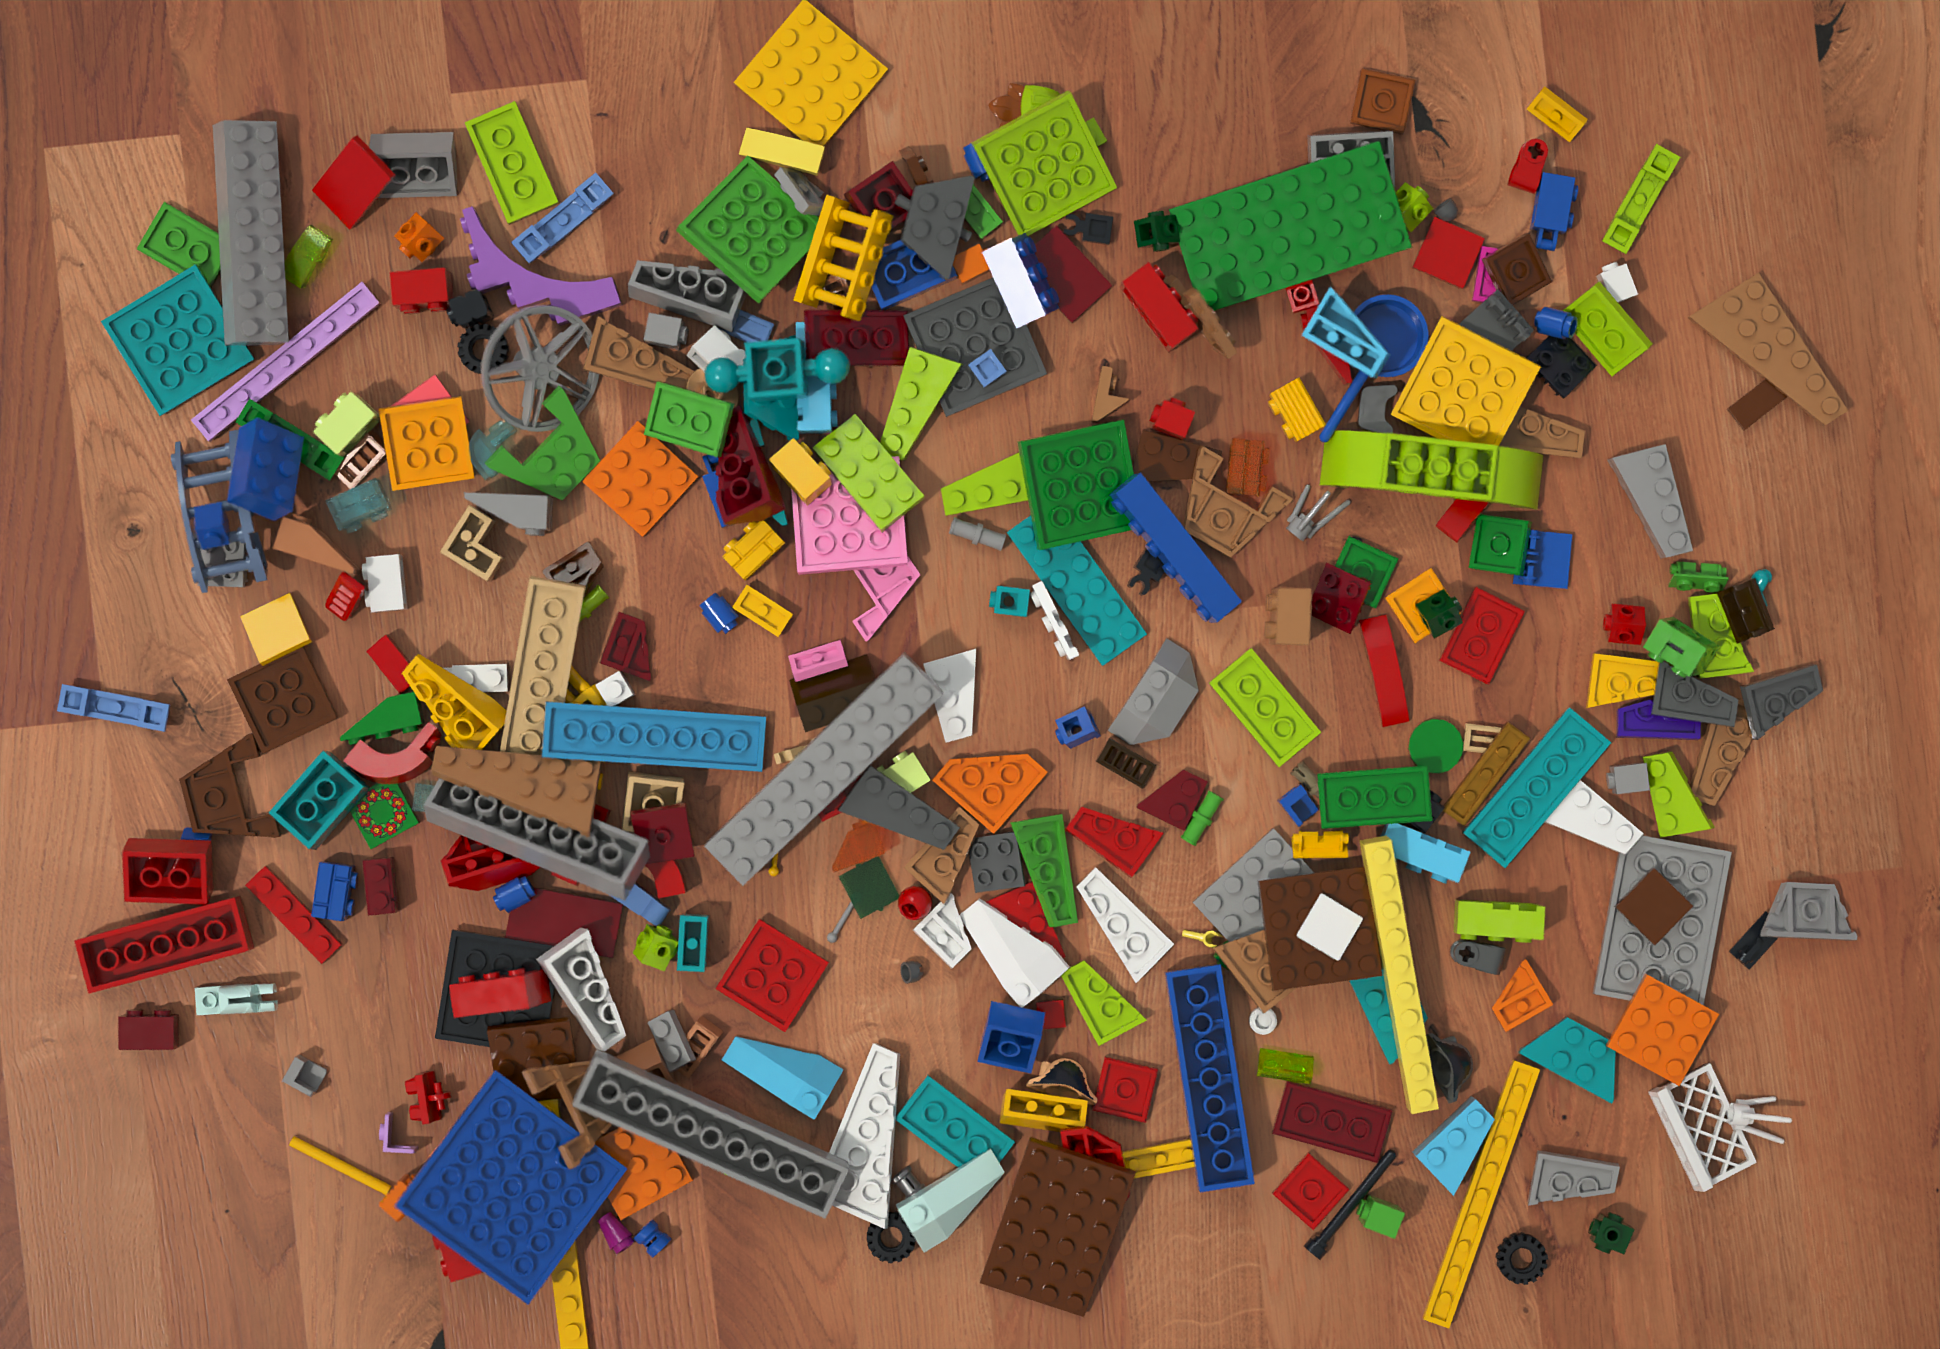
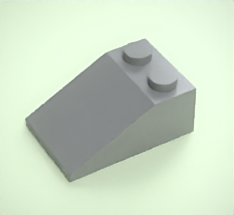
M464 492L465 499L515 527L525 530L526 535L545 536V531H552L553 498L549 496Z

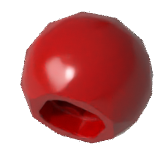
M907 887L900 893L898 909L907 919L920 920L931 911L932 898L923 887Z

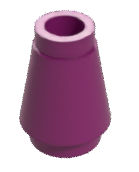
M611 1212L597 1221L610 1251L614 1250L616 1255L634 1243L632 1239L633 1234Z

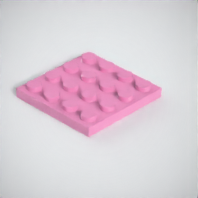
M899 456L892 457L900 466ZM832 472L829 475L832 485L808 506L792 490L798 575L908 565L904 515L885 531L881 532Z

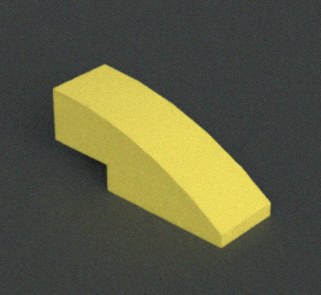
M746 128L739 155L749 156L755 160L818 176L825 147L774 133Z

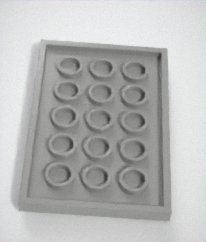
M1642 836L1626 855L1618 853L1593 994L1630 1001L1642 978L1647 974L1704 1005L1732 852ZM1652 867L1693 905L1656 945H1653L1614 907Z

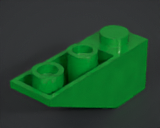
M414 692L387 697L340 737V741L348 740L349 745L357 744L359 740L365 742V736L374 734L376 739L391 737V731L402 729L403 734L418 731V725L425 724L421 702Z

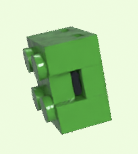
M1675 617L1660 619L1643 648L1650 651L1648 655L1652 659L1663 663L1664 660L1673 665L1671 670L1684 678L1687 675L1691 677L1703 674L1720 645Z

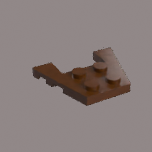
M253 733L244 736L235 744L179 779L193 832L271 838L281 837L278 821L270 814L251 819L246 817L233 764L260 757Z

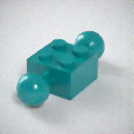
M800 338L745 343L746 365H736L734 361L725 357L715 358L707 365L704 377L707 385L719 393L729 392L737 386L738 382L747 381L748 398L753 402L808 398L807 376H818L825 383L836 384L847 377L850 363L845 353L834 348L823 350L816 359L806 360L805 342Z

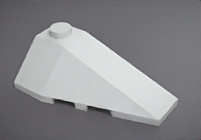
M980 898L959 915L1003 988L1021 1008L1041 994L1070 967L1052 945L1046 941L1041 942L1030 935L1029 930L1024 927H1018L1009 921L1006 915Z

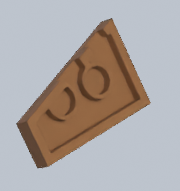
M960 806L949 817L960 828L945 850L926 843L904 867L944 905L947 903L981 826Z

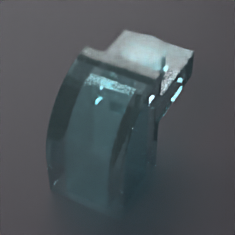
M502 420L495 423L489 429L491 434L488 436L483 430L478 429L469 443L470 460L486 481L492 479L499 472L488 468L485 462L497 450L496 447L517 431L513 425L507 422L503 423Z

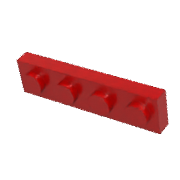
M267 865L245 885L321 964L343 945L318 918L311 917L312 912Z

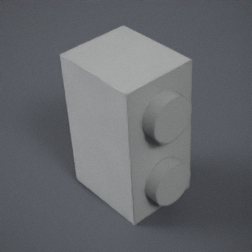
M649 313L644 341L648 345L680 350L681 344L686 345L689 329H687L684 321L680 318Z

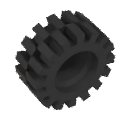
M476 324L472 328H467L466 332L460 336L461 340L457 345L459 348L458 356L463 365L474 373L481 374L482 360L475 357L473 346L479 339L489 340L497 329L494 326ZM504 335L499 339L494 349L490 369L499 367L508 359L509 346Z
M889 1211L888 1227H895L902 1234V1241L898 1246L887 1247L882 1243L881 1233L884 1228L870 1223L868 1228V1248L871 1250L872 1255L878 1257L882 1262H901L902 1259L910 1255L915 1247L916 1239L901 1214H899L900 1212L890 1213Z
M1522 1232L1520 1234H1510L1511 1237L1509 1238L1505 1237L1502 1245H1498L1497 1248L1499 1250L1496 1253V1263L1500 1272L1515 1284L1522 1283L1527 1285L1530 1281L1536 1282V1278L1543 1276L1544 1268L1547 1269L1548 1265L1546 1263L1548 1255L1545 1252L1544 1246L1534 1236ZM1520 1248L1529 1250L1532 1255L1531 1264L1524 1269L1514 1267L1511 1261L1514 1251Z

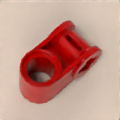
M1532 139L1521 146L1509 176L1508 186L1535 194L1548 155V147L1544 141ZM1537 146L1536 151L1540 154L1531 158L1532 153L1528 149Z

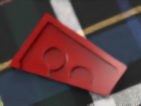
M1085 807L1079 808L1065 828L1068 833L1130 878L1134 876L1163 835L1162 832L1116 819L1113 816Z

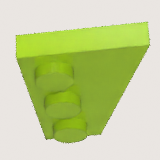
M1718 594L1688 597L1692 629L1720 645L1704 673L1698 675V679L1754 672L1745 656L1741 643H1736Z
M1082 960L1069 967L1061 975L1098 1046L1147 1021L1086 961Z

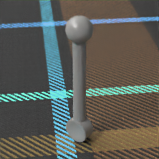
M854 892L851 895V902L833 932L827 935V940L830 943L837 941L838 932L855 904L861 901L862 896L859 892Z

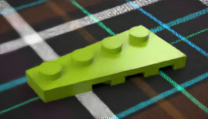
M909 348L880 444L891 457L899 456L900 460L907 458L927 421L935 412L936 406L947 392L957 372L961 369L962 363L917 348Z

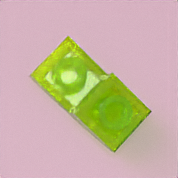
M309 225L284 262L285 279L299 288L306 287L316 264L323 261L333 239L313 225Z

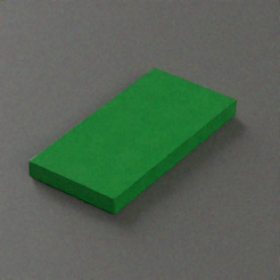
M1428 766L1317 774L1321 829L1432 821Z

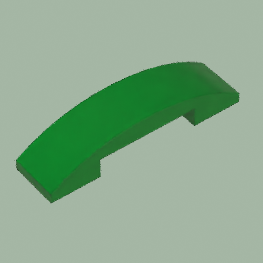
M252 399L248 400L235 421L243 426L255 418H260L304 437L300 462L329 481L345 458L337 455L328 446Z

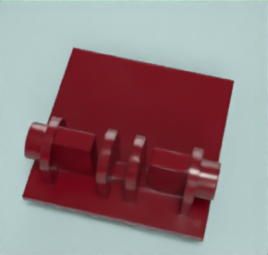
M1326 563L1311 599V616L1351 634L1356 626L1357 617L1362 611L1361 607L1365 604L1364 600L1368 590L1371 589V581L1363 577L1359 578Z

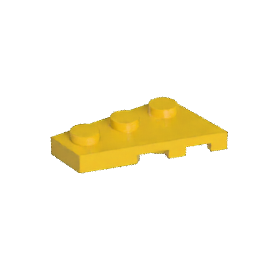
M1593 653L1586 708L1654 695L1659 662Z

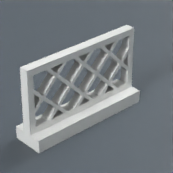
M1710 1063L1687 1073L1680 1085L1688 1088L1684 1103L1675 1101L1671 1089L1678 1085L1672 1082L1648 1091L1694 1191L1705 1192L1713 1188L1714 1184L1757 1163L1742 1130L1733 1129L1730 1141L1718 1137L1722 1122L1728 1123V1119H1725L1724 1115L1726 1114L1727 1116L1730 1104ZM1705 1072L1710 1080L1707 1091L1695 1087L1697 1077ZM1693 1090L1705 1094L1701 1110L1689 1106ZM1711 1097L1719 1099L1722 1105L1719 1116L1706 1112ZM1687 1109L1700 1113L1695 1128L1687 1126L1684 1120ZM1705 1115L1717 1119L1713 1134L1700 1130ZM1699 1134L1711 1138L1707 1153L1698 1150L1696 1146ZM1716 1140L1729 1144L1724 1159L1712 1155ZM1734 1146L1743 1150L1747 1160L1739 1164L1730 1162ZM1710 1159L1723 1162L1720 1174L1711 1177L1707 1169ZM1728 1165L1733 1166L1732 1168L1727 1170Z

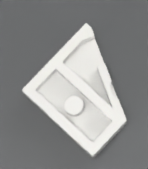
M952 893L946 905L940 901L913 929L951 969L972 949L965 934L961 916H959Z

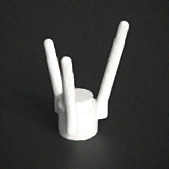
M1774 1096L1748 1100L1736 1099V1103L1729 1105L1727 1114L1728 1123L1733 1125V1129L1743 1130L1780 1144L1785 1142L1784 1139L1750 1127L1748 1124H1753L1754 1120L1791 1123L1792 1119L1789 1117L1756 1114L1754 1108L1750 1107V1105L1775 1102L1776 1097Z

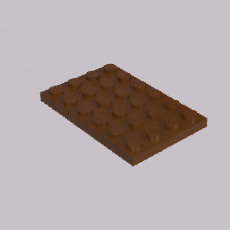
M1030 1137L980 1283L1084 1317L1136 1171Z

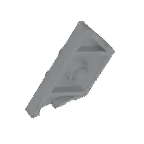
M1781 883L1761 930V937L1857 940L1856 932H1851L1846 921L1848 914L1840 902V896L1835 884Z

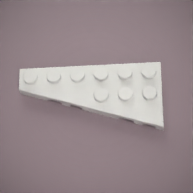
M873 1043L829 1152L848 1161L849 1171L832 1206L881 1228L888 1229L900 1054Z

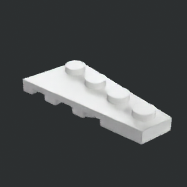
M1096 867L1076 886L1135 983H1137L1174 943Z

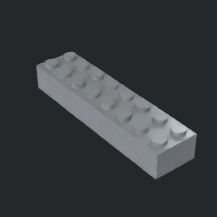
M223 120L213 125L225 346L280 345L289 342L277 121Z
M439 778L424 803L426 819L430 823L623 901H626L650 857L648 840L596 819L592 820L590 838L582 836L579 831L569 827L565 829L543 817L540 819L505 805L497 798L492 796L485 797L480 795L477 790L467 786L460 787Z

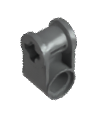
M1459 939L1451 945L1450 955L1455 962L1463 966L1500 975L1506 948ZM1466 947L1470 951L1469 956L1464 955L1463 957L1459 955V950H1464Z

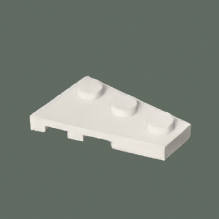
M1043 582L1032 585L1034 591L1029 594L1036 608L1041 606L1046 615L1042 617V621L1048 633L1054 631L1058 641L1054 642V645L1060 657L1066 655L1067 659L1070 660L1078 656L1079 653L1076 647L1073 646L1069 633L1062 620H1060L1059 614Z
M1581 780L1545 821L1549 825L1581 836L1623 855H1626L1644 835V833Z

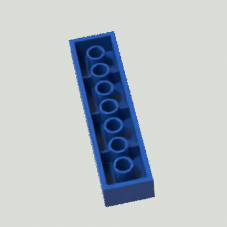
M1213 964L1164 972L1199 1192L1255 1184L1221 965Z

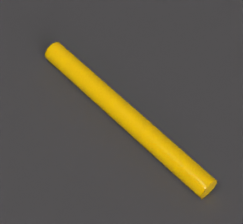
M293 1136L289 1143V1146L384 1195H387L392 1187Z

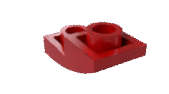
M1313 280L1286 288L1294 314L1320 305Z
M1456 499L1435 527L1457 543L1473 526L1475 520L1490 503Z

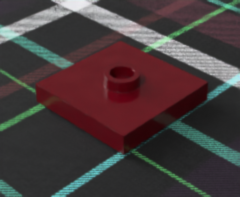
M686 803L631 811L634 835L648 840L650 857L646 864L695 857Z

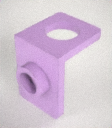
M393 1112L386 1113L385 1123L380 1124L379 1140H383V1152L416 1153L418 1146L391 1145Z

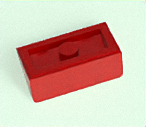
M385 634L366 652L399 694H402L410 687L402 674L410 664V661L391 637Z

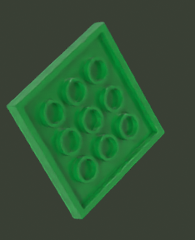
M1120 419L1017 441L1037 550L1131 530L1128 525L1130 523L1129 519L1124 513L1121 515L1115 510L1111 503L1113 499L1109 495L1134 474L1124 420Z

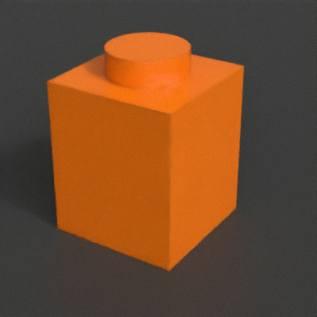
M977 244L955 255L953 267L961 285L990 272L982 253L987 250V247L982 249L980 244Z

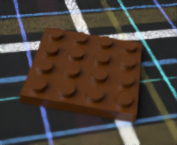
M1365 867L1257 881L1272 991L1382 976L1375 919ZM1320 894H1324L1363 918L1338 961L1297 937V933Z

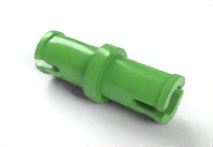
M1208 790L1198 810L1193 811V818L1183 835H1181V838L1196 846L1207 825L1211 826L1213 822L1211 819L1224 799Z

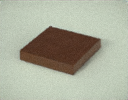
M1530 233L1521 235L1482 258L1495 289H1498L1512 305L1552 282Z
M1652 867L1614 907L1653 945H1656L1693 905Z

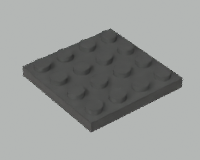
M994 278L903 315L917 349L963 364L950 383L951 385L940 400L946 417L1047 375L1027 325L1016 328ZM991 349L1007 372L984 388L968 365Z

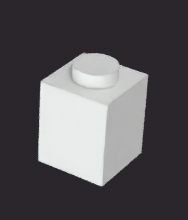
M1617 262L1602 267L1603 273L1596 276L1598 282L1600 281L1618 303L1638 295L1627 264L1619 266Z
M618 671L596 684L607 706H617L636 695L622 671Z

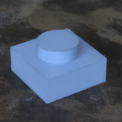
M991 349L968 365L984 388L1007 372Z

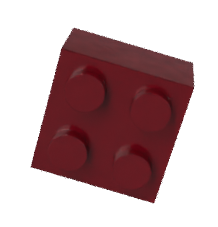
M891 161L843 195L855 213L872 217L873 211L876 209L892 215V229L904 221L908 213L907 210L894 204L898 194H901L911 200L913 190L895 163Z

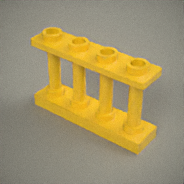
M826 195L793 301L817 308L819 300L843 307L842 316L860 321L866 309V301L870 289L874 284V276L883 255V247L887 234L891 229L893 216L876 209L873 211L872 217L848 210L849 202ZM844 221L868 228L863 244L839 237ZM836 247L860 254L855 270L831 263ZM828 274L851 281L847 297L823 290Z

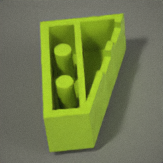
M1455 899L1453 932L1461 934L1460 939L1477 940V935L1488 936L1489 941H1504V937L1515 938V942L1532 943V939L1544 940L1545 906L1537 903Z

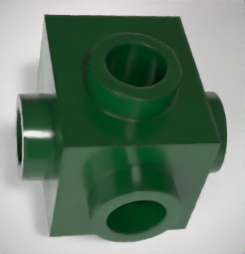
M1155 211L1148 213L1147 218L1134 221L1138 248L1153 247V252L1169 250L1170 244L1180 242L1176 215H1164V211Z
M1445 589L1415 605L1423 624L1434 639L1463 623L1459 614L1462 611L1459 601L1455 596L1450 598Z
M1608 1212L1607 1216L1599 1213L1598 1218L1592 1220L1588 1233L1591 1234L1589 1239L1596 1243L1594 1248L1610 1254L1611 1250H1614L1624 1255L1635 1229L1623 1223V1217Z

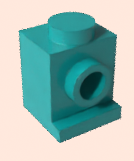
M997 586L996 591H991L989 607L994 608V614L1027 617L1030 590ZM1006 596H1011L1014 599V604L1011 607L1004 605L1003 600Z

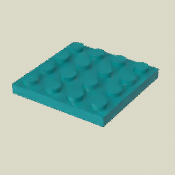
M196 264L101 321L159 416L164 415L255 360L247 345L225 346L223 306Z

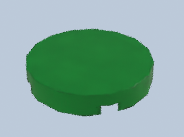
M1430 719L1421 722L1413 729L1408 742V751L1411 760L1416 766H1428L1429 773L1439 774L1449 771L1459 762L1463 753V740L1460 732L1453 724L1445 720Z

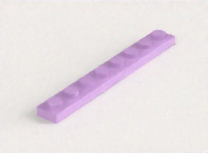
M364 282L359 283L291 338L289 342L285 343L192 418L191 421L207 441L211 442L236 421L249 399L259 403L381 303Z

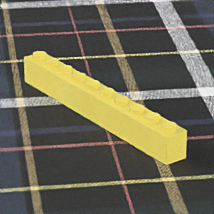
M1387 835L1360 840L1406 1106L1411 1114L1436 1110L1439 1107L1392 840Z

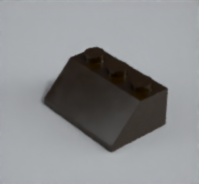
M867 654L848 660V666L798 682L794 678L789 680L805 732L829 725L876 680Z

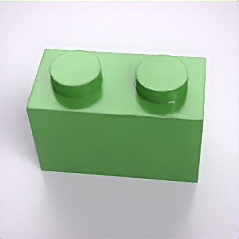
M1369 1194L1366 1200H1361L1356 1213L1360 1215L1358 1220L1365 1228L1394 1239L1405 1215L1398 1205Z

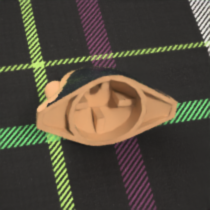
M1062 1058L1052 1063L1041 1062L1039 1077L1030 1079L1026 1087L1047 1095L1087 1100L1090 1105L1097 1103V1097L1092 1093L1087 1084L1084 1069L1080 1064L1071 1059Z

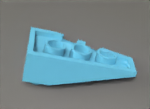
M738 1036L734 1038L722 1058V1061L814 1120L844 1070L821 1055L779 1047Z

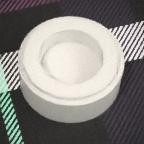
M1257 1007L1249 1016V1024L1256 1033L1265 1035L1275 1029L1277 1017L1271 1009L1264 1014Z

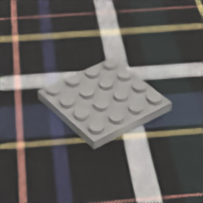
M1272 828L1202 892L1193 903L1230 942L1264 929L1257 881L1313 874L1314 872L1301 858H1293L1292 848Z

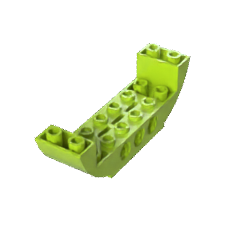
M1335 430L1330 440L1324 443L1320 485L1339 488L1356 487L1489 502L1537 510L1544 455L1497 445L1391 433Z

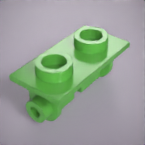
M1676 561V564L1670 565V574L1673 576L1668 587H1674L1681 591L1703 589L1709 593L1718 592L1724 589L1728 581V577H1726L1727 569L1722 567L1721 564L1701 563L1700 572H1696V563Z

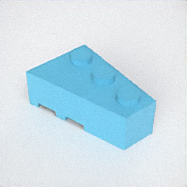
M1330 287L1302 336L1377 379L1389 359L1390 353L1335 289Z
M1398 823L1385 824L1381 836L1387 835L1392 840L1395 863L1399 859L1407 862L1405 868L1421 874L1422 869L1432 872V879L1445 884L1448 879L1459 883L1470 855L1469 851Z
M1470 1096L1412 1153L1454 1196L1495 1119L1473 1096Z

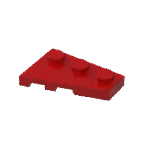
M1032 881L1025 884L1024 887H1017L985 901L1006 915L1007 919L1018 927H1024L1029 930L1030 935L1041 942L1046 941L1052 945L1062 958L1066 957L1054 928L1048 925Z

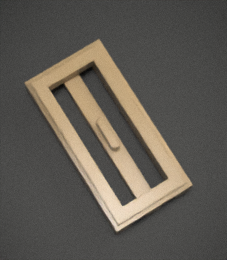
M1465 723L1463 751L1483 753L1486 748L1470 746V741L1491 743L1494 739L1471 735V730L1498 733L1501 728Z

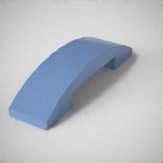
M595 172L577 187L573 194L534 226L531 225L511 243L530 264L581 225L614 193Z
M62 684L57 711L166 732L170 704Z

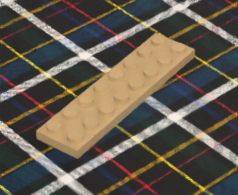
M530 576L500 752L542 755L545 702L565 703L585 585Z

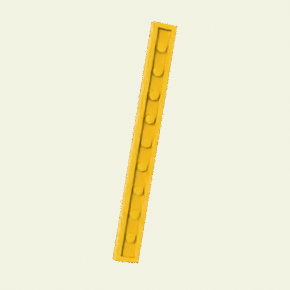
M1513 1060L1493 1115L1495 1120L1485 1137L1422 1317L1423 1320L1450 1328L1540 1069L1516 1060Z
M559 1099L537 1101L561 1119ZM575 1240L551 1273L561 1349H590L577 1243Z

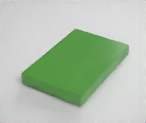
M164 202L138 245L137 250L178 274L196 264L212 288L221 272L219 234Z
M657 381L644 435L708 455L721 457L734 403Z

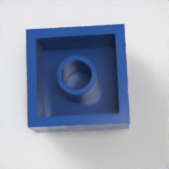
M991 1001L977 1062L1031 1074L1042 1037L1045 1013Z

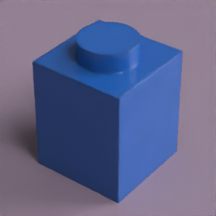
M222 502L194 507L195 532L202 550L229 545V520Z

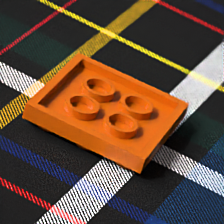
M637 421L582 482L644 537L699 476L658 439L644 435L645 427Z
M1645 974L1606 1046L1680 1086L1719 1014Z
M617 1127L599 1137L595 1142V1145L627 1168L626 1172L607 1196L620 1220L693 1181V1177L679 1153L621 1127Z

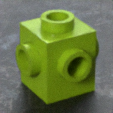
M1406 182L1396 191L1407 230L1412 232L1434 209L1427 201L1429 195L1421 187L1413 188Z
M647 924L644 931L640 932L637 937L633 954L641 963L665 971L670 959L674 958L677 953L678 941L672 935L673 931L661 924H658L657 927Z

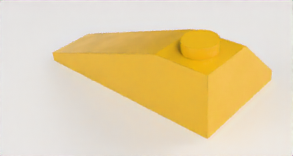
M417 654L402 672L418 699L425 702L432 713L430 717L434 723H439L446 736L444 738L450 747L483 750L504 727L507 710L498 702L422 655Z

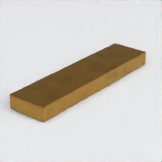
M1507 721L1444 804L1445 808L1443 811L1465 826L1530 740V737Z

